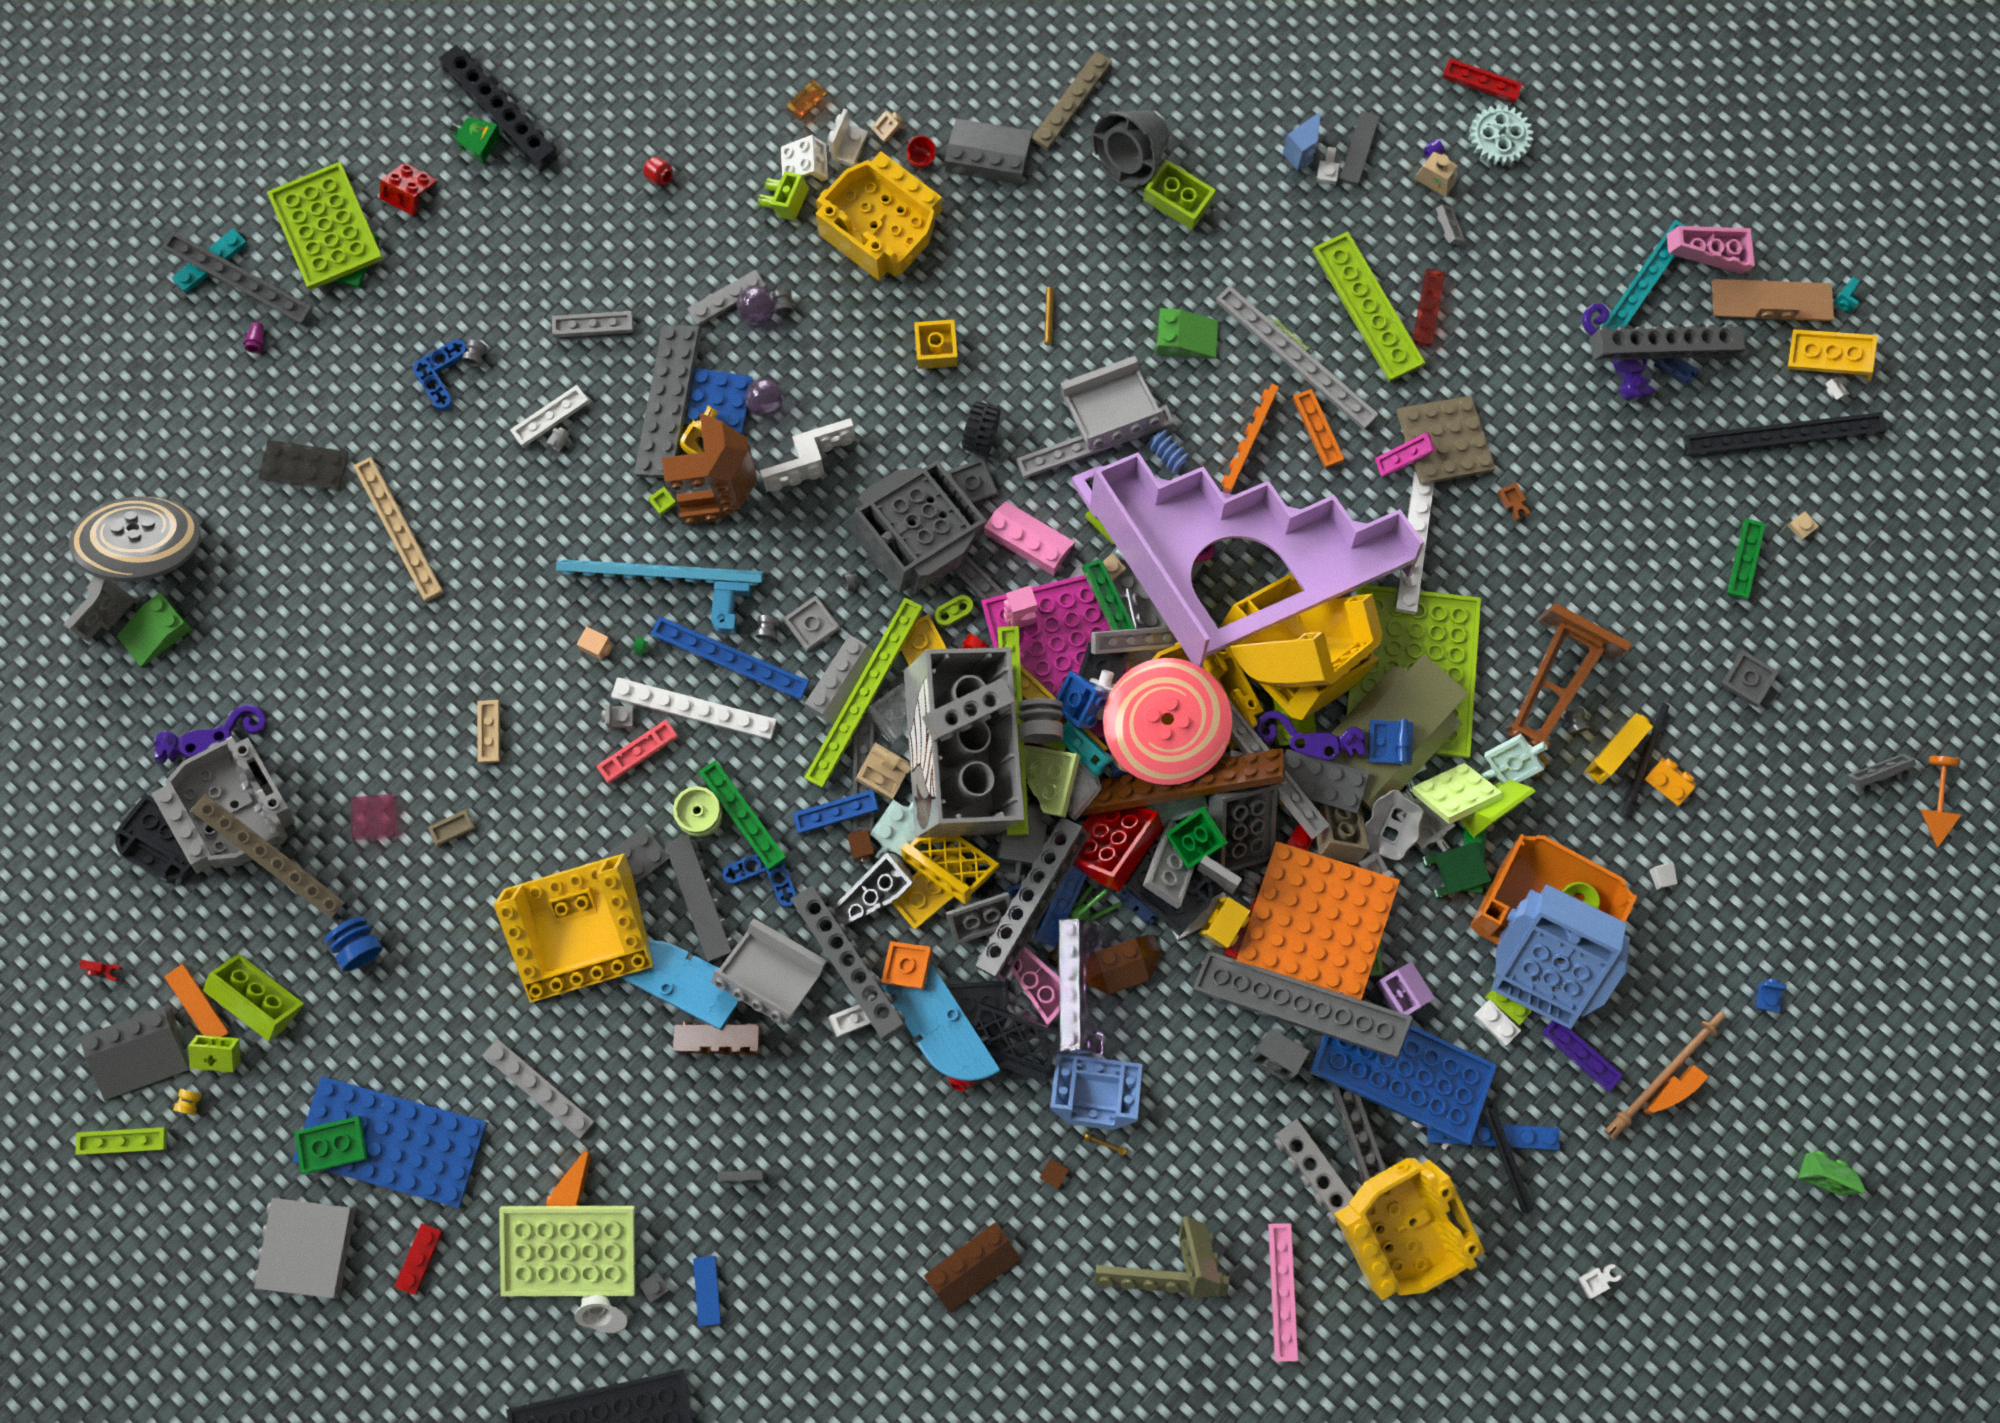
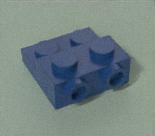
M1069 671L1056 699L1062 701L1063 708L1060 711L1063 712V717L1078 728L1089 730L1090 727L1095 726L1098 718L1096 715L1099 709L1106 705L1108 692L1097 684L1087 681L1078 673Z

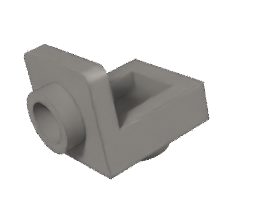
M1376 851L1358 863L1363 869L1392 878L1395 877L1394 873L1387 869L1380 854Z

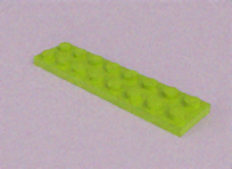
M1345 232L1313 247L1312 251L1388 382L1424 366V359L1349 232Z

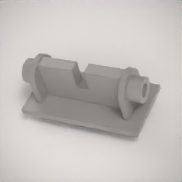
M1126 589V592L1119 593V596L1135 629L1143 628L1144 619L1138 609V605H1140L1139 597L1133 591Z

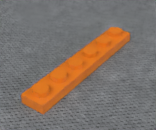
M1271 383L1269 390H1264L1260 399L1263 403L1261 407H1256L1252 416L1255 420L1253 424H1248L1245 431L1247 435L1246 440H1241L1237 448V452L1240 453L1237 459L1233 457L1229 465L1231 472L1229 476L1225 475L1222 480V492L1231 494L1277 395L1279 386Z

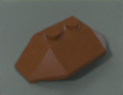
M1151 934L1136 937L1094 952L1074 962L1082 984L1110 995L1149 981L1161 956V951L1155 935Z

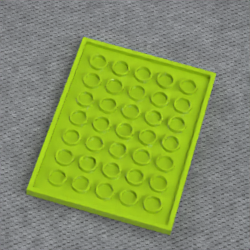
M1364 585L1357 588L1356 595L1373 594L1383 634L1380 645L1373 650L1374 656L1379 658L1378 661L1359 682L1348 690L1346 716L1394 665L1401 669L1405 667L1409 670L1425 654L1469 692L1454 709L1458 714L1457 718L1461 725L1433 755L1469 759L1481 598L1420 591L1417 613L1412 615L1395 612L1398 588Z

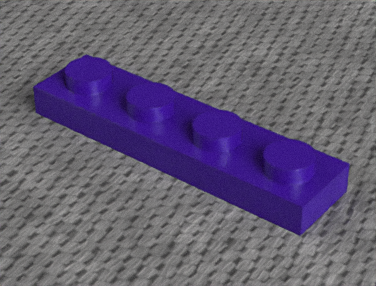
M1551 1020L1541 1032L1545 1038L1606 1092H1610L1623 1077L1617 1069L1571 1029Z

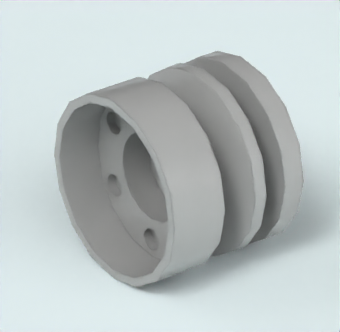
M1034 698L1019 702L1018 710L1021 711L1019 719L1027 721L1019 724V740L1034 744L1054 743L1063 740V724L1055 721L1063 718V712L1060 711L1063 708L1062 701L1051 698Z

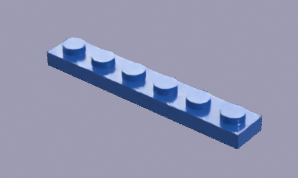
M1477 1123L1470 1145L1496 1147L1488 1124ZM1502 1125L1510 1148L1559 1150V1128ZM1427 1128V1143L1464 1145Z

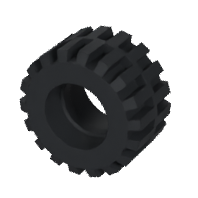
M980 401L974 402L963 433V450L987 456L990 453L1000 421V407Z

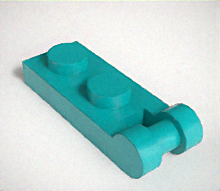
M1069 720L1063 726V740L1061 742L1072 753L1081 755L1080 760L1093 773L1100 776L1104 771L1103 768L1109 765L1113 758L1107 752H1104L1083 730ZM1095 755L1100 759L1097 763L1092 760Z

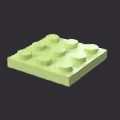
M1466 763L1412 787L1413 794L1448 824L1503 799L1502 792Z

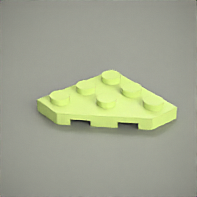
M1025 745L1027 783L1034 796L1040 802L1043 813L1066 818L1081 755Z

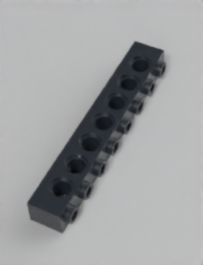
M456 44L438 58L442 68L488 118L498 125L501 132L539 172L558 159L555 145L550 140L546 141L543 138L544 134L538 127L534 128L531 125L532 121L526 114L522 115L519 112L520 109L517 104L507 99L508 96L505 91L495 86L496 83L490 75L486 76L483 73V69L478 62L473 63L470 54L465 49L461 50Z

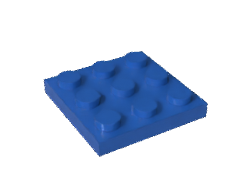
M695 368L684 426L688 427L693 420L696 422L697 420L700 421V413L704 414L707 406H710L719 412L715 419L724 422L742 435L753 377Z

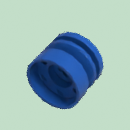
M363 916L343 922L331 930L324 938L326 945L330 946V952L333 954L338 953L335 960L343 972L360 968L372 961L383 950V946L375 935H369L372 928L367 925V920Z

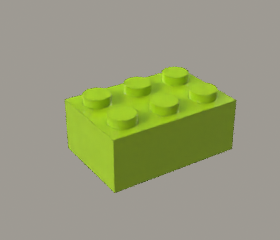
M1166 159L1145 188L1143 200L1193 230L1213 203L1216 190Z

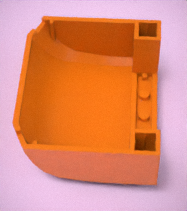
M1521 834L1499 867L1470 927L1478 935L1498 945L1500 935L1509 921L1507 917L1511 909H1516L1519 903L1526 899L1530 890L1541 893L1546 884L1562 892L1570 883L1586 882L1594 887L1599 895L1600 904L1598 910L1623 922H1626L1637 896L1632 894L1621 876L1552 839L1541 835L1535 837ZM1580 892L1573 894L1572 897L1582 902L1584 901V894Z

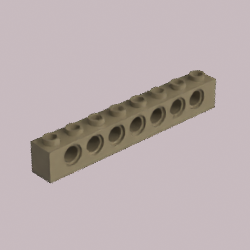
M204 794L191 809V812L331 919L345 903L207 794Z

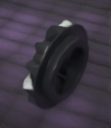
M979 866L978 871L987 870L989 867ZM993 873L971 897L980 899L982 895L988 896V891L990 889L994 890L993 884L997 882L994 877L996 874ZM966 877L965 883L968 886H971L976 881V877Z

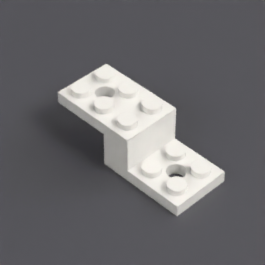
M851 418L792 436L798 459L760 470L766 492H776L784 486H795L803 480H814L824 474L819 452L830 451L833 447L839 445L847 446L856 440Z

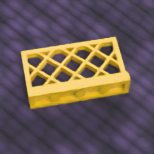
M960 836L916 838L910 845L906 843L901 848L903 861L965 905L971 900V895L999 868V863ZM956 841L959 843V848L946 849V842ZM931 843H944V849L932 850ZM920 844H929V850L919 851L916 848ZM971 852L974 854L975 859L962 860V853ZM959 853L960 860L947 861V854ZM944 855L945 861L935 862L932 860V856ZM987 863L990 865L987 870L978 871V864ZM975 864V871L963 872V865ZM960 866V873H950L948 867ZM976 877V881L971 886H968L964 883L963 878Z

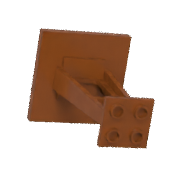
M1554 603L1547 609L1538 621L1555 630V633L1515 722L1505 728L1509 732L1508 736L1514 738L1521 734L1532 747L1543 741L1547 747L1549 746L1550 742L1546 741V738L1599 657L1602 655L1610 660H1614L1627 652L1632 644L1557 603ZM1568 637L1590 650L1568 686L1563 689L1549 682L1547 675L1564 639ZM1545 687L1557 693L1560 698L1541 729L1535 731L1526 726V720L1540 690Z

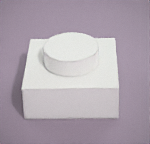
M1839 378L1831 379L1825 383L1828 387V394L1832 398H1836V400L1843 399L1850 394Z

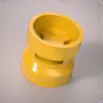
M180 1089L178 1094L179 1101L175 1104L173 1110L195 1115L197 1111L196 1104L200 1101L202 1094ZM183 1099L190 1100V1101H193V1102H192V1103L185 1102V1101H183Z

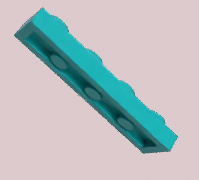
M233 228L207 250L228 261L248 244ZM187 264L171 278L187 294L210 275Z

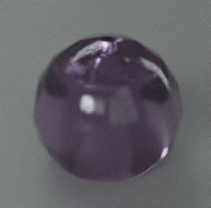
M748 287L738 297L737 311L740 318L747 324L763 325L769 322L775 314L770 294L764 287Z
M759 378L747 387L745 400L748 409L754 415L763 418L772 417L783 408L780 389L775 380Z

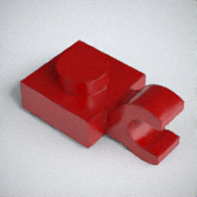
M81 960L79 967L86 970L87 975L99 977L100 973L105 974L108 980L118 982L119 978L113 977V971L116 969L122 970V967L119 965H106L87 960Z

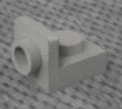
M605 704V710H602V722H605L608 729L634 728L633 706H611L610 704Z

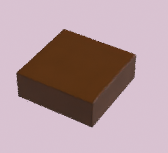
M1049 1159L1039 1178L1058 1189L1069 1169Z

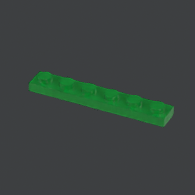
M715 760L698 771L767 869L771 871L787 860L718 762Z

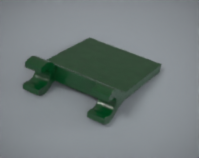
M1477 842L1422 857L1424 868L1437 864L1444 887L1433 889L1435 900L1491 882Z

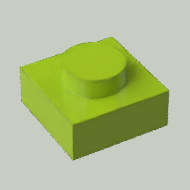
M662 487L648 498V501L660 516L677 505L665 487Z

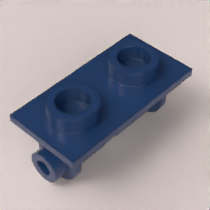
M1658 358L1654 363L1655 367L1686 386L1692 382L1699 369L1681 358Z
M1123 891L1119 895L1120 902L1131 911L1136 906L1139 907L1135 915L1145 924L1149 923L1151 925L1156 920L1155 917L1157 916L1130 892L1127 891L1126 893Z

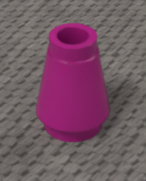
M258 322L251 324L243 342L246 351L257 354L264 348L263 324Z

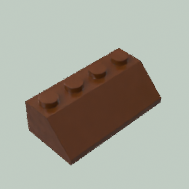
M995 1222L923 1276L947 1310L951 1312L1021 1260V1258Z

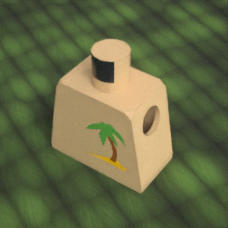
M1433 152L1414 179L1447 197L1456 183L1458 166L1450 161L1448 156Z

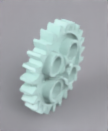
M1497 105L1496 110L1490 106L1488 112L1483 109L1481 114H1477L1475 120L1473 119L1469 129L1471 134L1468 140L1472 141L1470 147H1476L1474 153L1480 152L1479 159L1486 157V163L1493 160L1494 166H1496L1498 161L1501 162L1502 166L1505 165L1506 161L1510 165H1512L1514 160L1519 162L1521 157H1525L1533 141V138H1531L1533 131L1529 130L1531 124H1525L1528 118H1521L1522 112L1515 114V108L1508 111L1507 105L1504 107V110L1501 109L1500 105Z

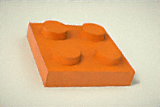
M890 941L881 980L882 984L924 990L933 949L928 946Z

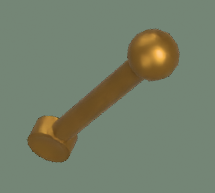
M1089 1132L1084 1134L1086 1141L1091 1140L1117 1151L1121 1156L1127 1152L1125 1147L1119 1148L1093 1137Z

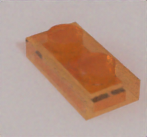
M812 80L786 105V108L801 121L827 96V91Z

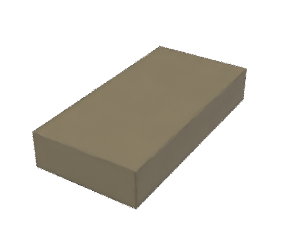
M467 809L428 827L436 847L476 829Z

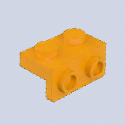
M1662 757L1659 763L1645 777V780L1679 806L1695 788V779L1689 773H1682L1678 770V765L1669 758L1666 760Z

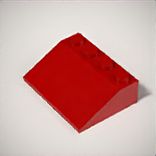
M1139 806L1089 815L1082 827L1090 835L1072 865L1101 885L1119 892L1163 829L1159 813Z

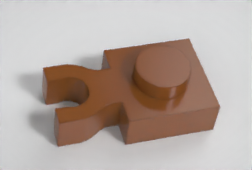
M1517 482L1498 490L1497 494L1505 509H1512V517L1515 522L1520 519L1519 511L1523 512L1525 517L1530 515L1529 509L1522 504L1526 499Z

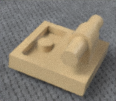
M875 743L855 780L892 800L906 773L908 774L911 770L910 762Z

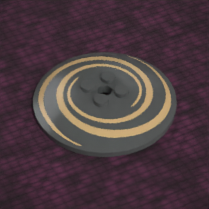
M133 496L107 502L85 514L72 529L69 538V548L76 564L82 570L95 577L120 582L142 581L169 573L184 564L199 546L201 532L195 515L182 504L162 497Z

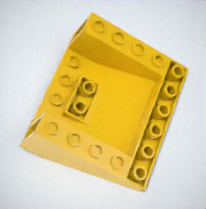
M625 853L505 888L494 903V908L530 1003L653 966L636 888Z

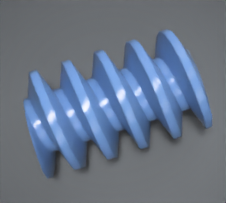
M1166 429L1156 434L1147 446H1151L1150 450L1152 452L1156 451V456L1158 458L1162 457V463H1167L1166 467L1172 469V473L1176 475L1189 464L1190 461L1187 458L1190 454H1181L1184 448H1176L1179 443L1178 441L1171 443L1172 435L1167 438L1165 437L1168 432Z

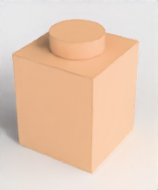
M586 627L577 646L581 651L602 660L604 656H608L610 653L612 642L609 637Z

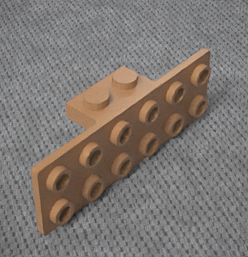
M1714 279L1712 281L1714 317L1832 321L1834 319L1831 283Z

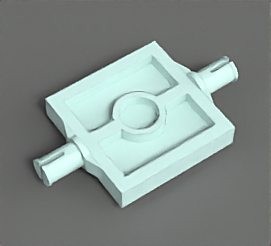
M1519 734L1485 752L1484 757L1489 762L1491 769L1481 775L1486 780L1497 776L1504 783L1508 780L1519 783L1544 770L1545 765L1538 757V754L1547 750L1548 747L1544 741L1532 747Z
M892 800L869 834L878 840L882 846L875 855L879 860L888 851L895 852L902 857L901 848L906 843L910 845L916 839L913 801L909 807H906Z

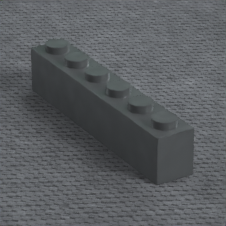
M687 834L664 843L707 962L712 964L728 958L735 945L732 937H727L725 929H728L725 918H720L718 910L721 909L717 897H712L710 891L714 889L710 878H705L703 872L707 870L702 858L698 859L696 851H699L696 839L691 840V837Z

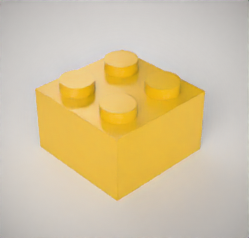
M954 320L914 322L918 369L958 366Z
M1230 897L1220 898L1198 934L1219 948L1233 946L1239 937L1237 935L1241 927L1244 928L1250 919L1248 916L1250 910Z

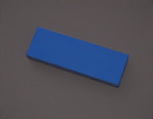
M716 1256L693 1258L698 1326L722 1324Z

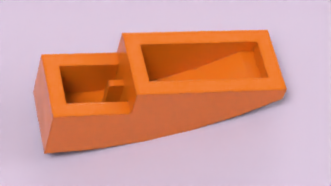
M1695 1065L1688 1067L1679 1079L1675 1076L1669 1078L1643 1112L1650 1114L1679 1103L1698 1089L1709 1076Z

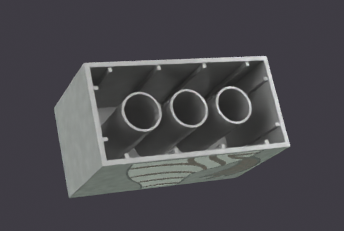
M1011 648L926 649L904 670L915 838L994 835L1024 820L1015 701L1009 705L1011 709L1002 714H998L996 711L990 714L991 719L983 723H979L977 720L971 723L972 728L964 732H960L958 729L952 732L953 737L943 742L940 738L933 741L922 719L925 714L1001 678H1004L1015 700ZM984 698L985 704L988 707H992L991 699ZM965 707L967 715L973 716V709ZM946 716L947 723L954 725V718Z

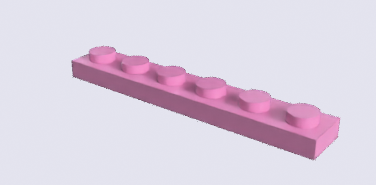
M1291 1223L1268 1224L1275 1361H1298Z

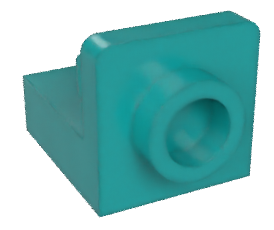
M1852 277L1833 303L1837 304L1840 309L1851 313L1859 304V301L1853 297L1858 291L1855 287L1860 281Z

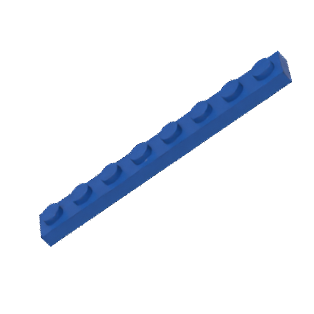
M659 616L651 632V636L799 701L802 700L809 685V681L661 616Z

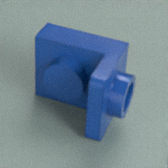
M1766 979V981L1759 983L1756 1009L1779 1013L1782 991L1786 990V985L1780 984V981L1776 979Z

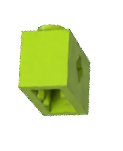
M196 1035L188 1045L190 1069L228 1073L234 1072L241 1062L239 1038Z

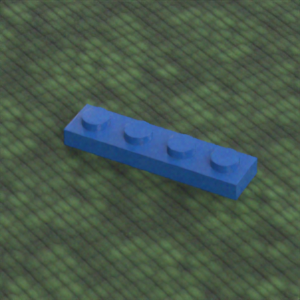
M872 789L795 812L793 817L797 833L800 835L877 812L879 807L875 791Z
M1073 865L1050 902L1034 937L1055 947L1087 876Z

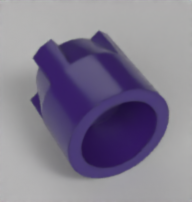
M1435 139L1424 147L1423 153L1427 158L1433 152L1440 155L1445 152L1440 140Z

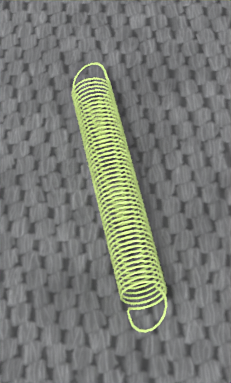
M1272 320V322L1275 321V325H1278L1277 327L1282 328L1281 330L1285 334L1288 333L1289 337L1292 336V340L1296 339L1295 342L1303 346L1304 350L1308 349V346H1305L1301 340L1299 341V338H1295L1296 336L1290 333L1286 327L1284 328V325L1276 322L1278 320Z

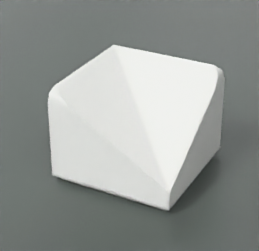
M1673 862L1653 867L1649 870L1656 890L1677 884Z

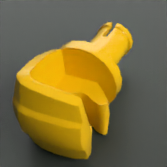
M707 406L704 415L716 418L719 412ZM693 420L680 439L681 448L687 454L704 452L698 443V439L702 437L701 420H697V422Z

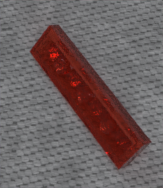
M1428 268L1425 270L1412 335L1414 344L1428 347L1432 345L1446 272Z

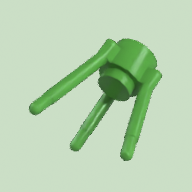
M1091 884L1077 903L1073 905L1070 915L1079 926L1083 923L1087 925L1092 920L1122 906V903L1118 902L1089 916L1091 914L1089 909L1107 893V890L1104 889L1085 906L1082 902L1094 888V885Z

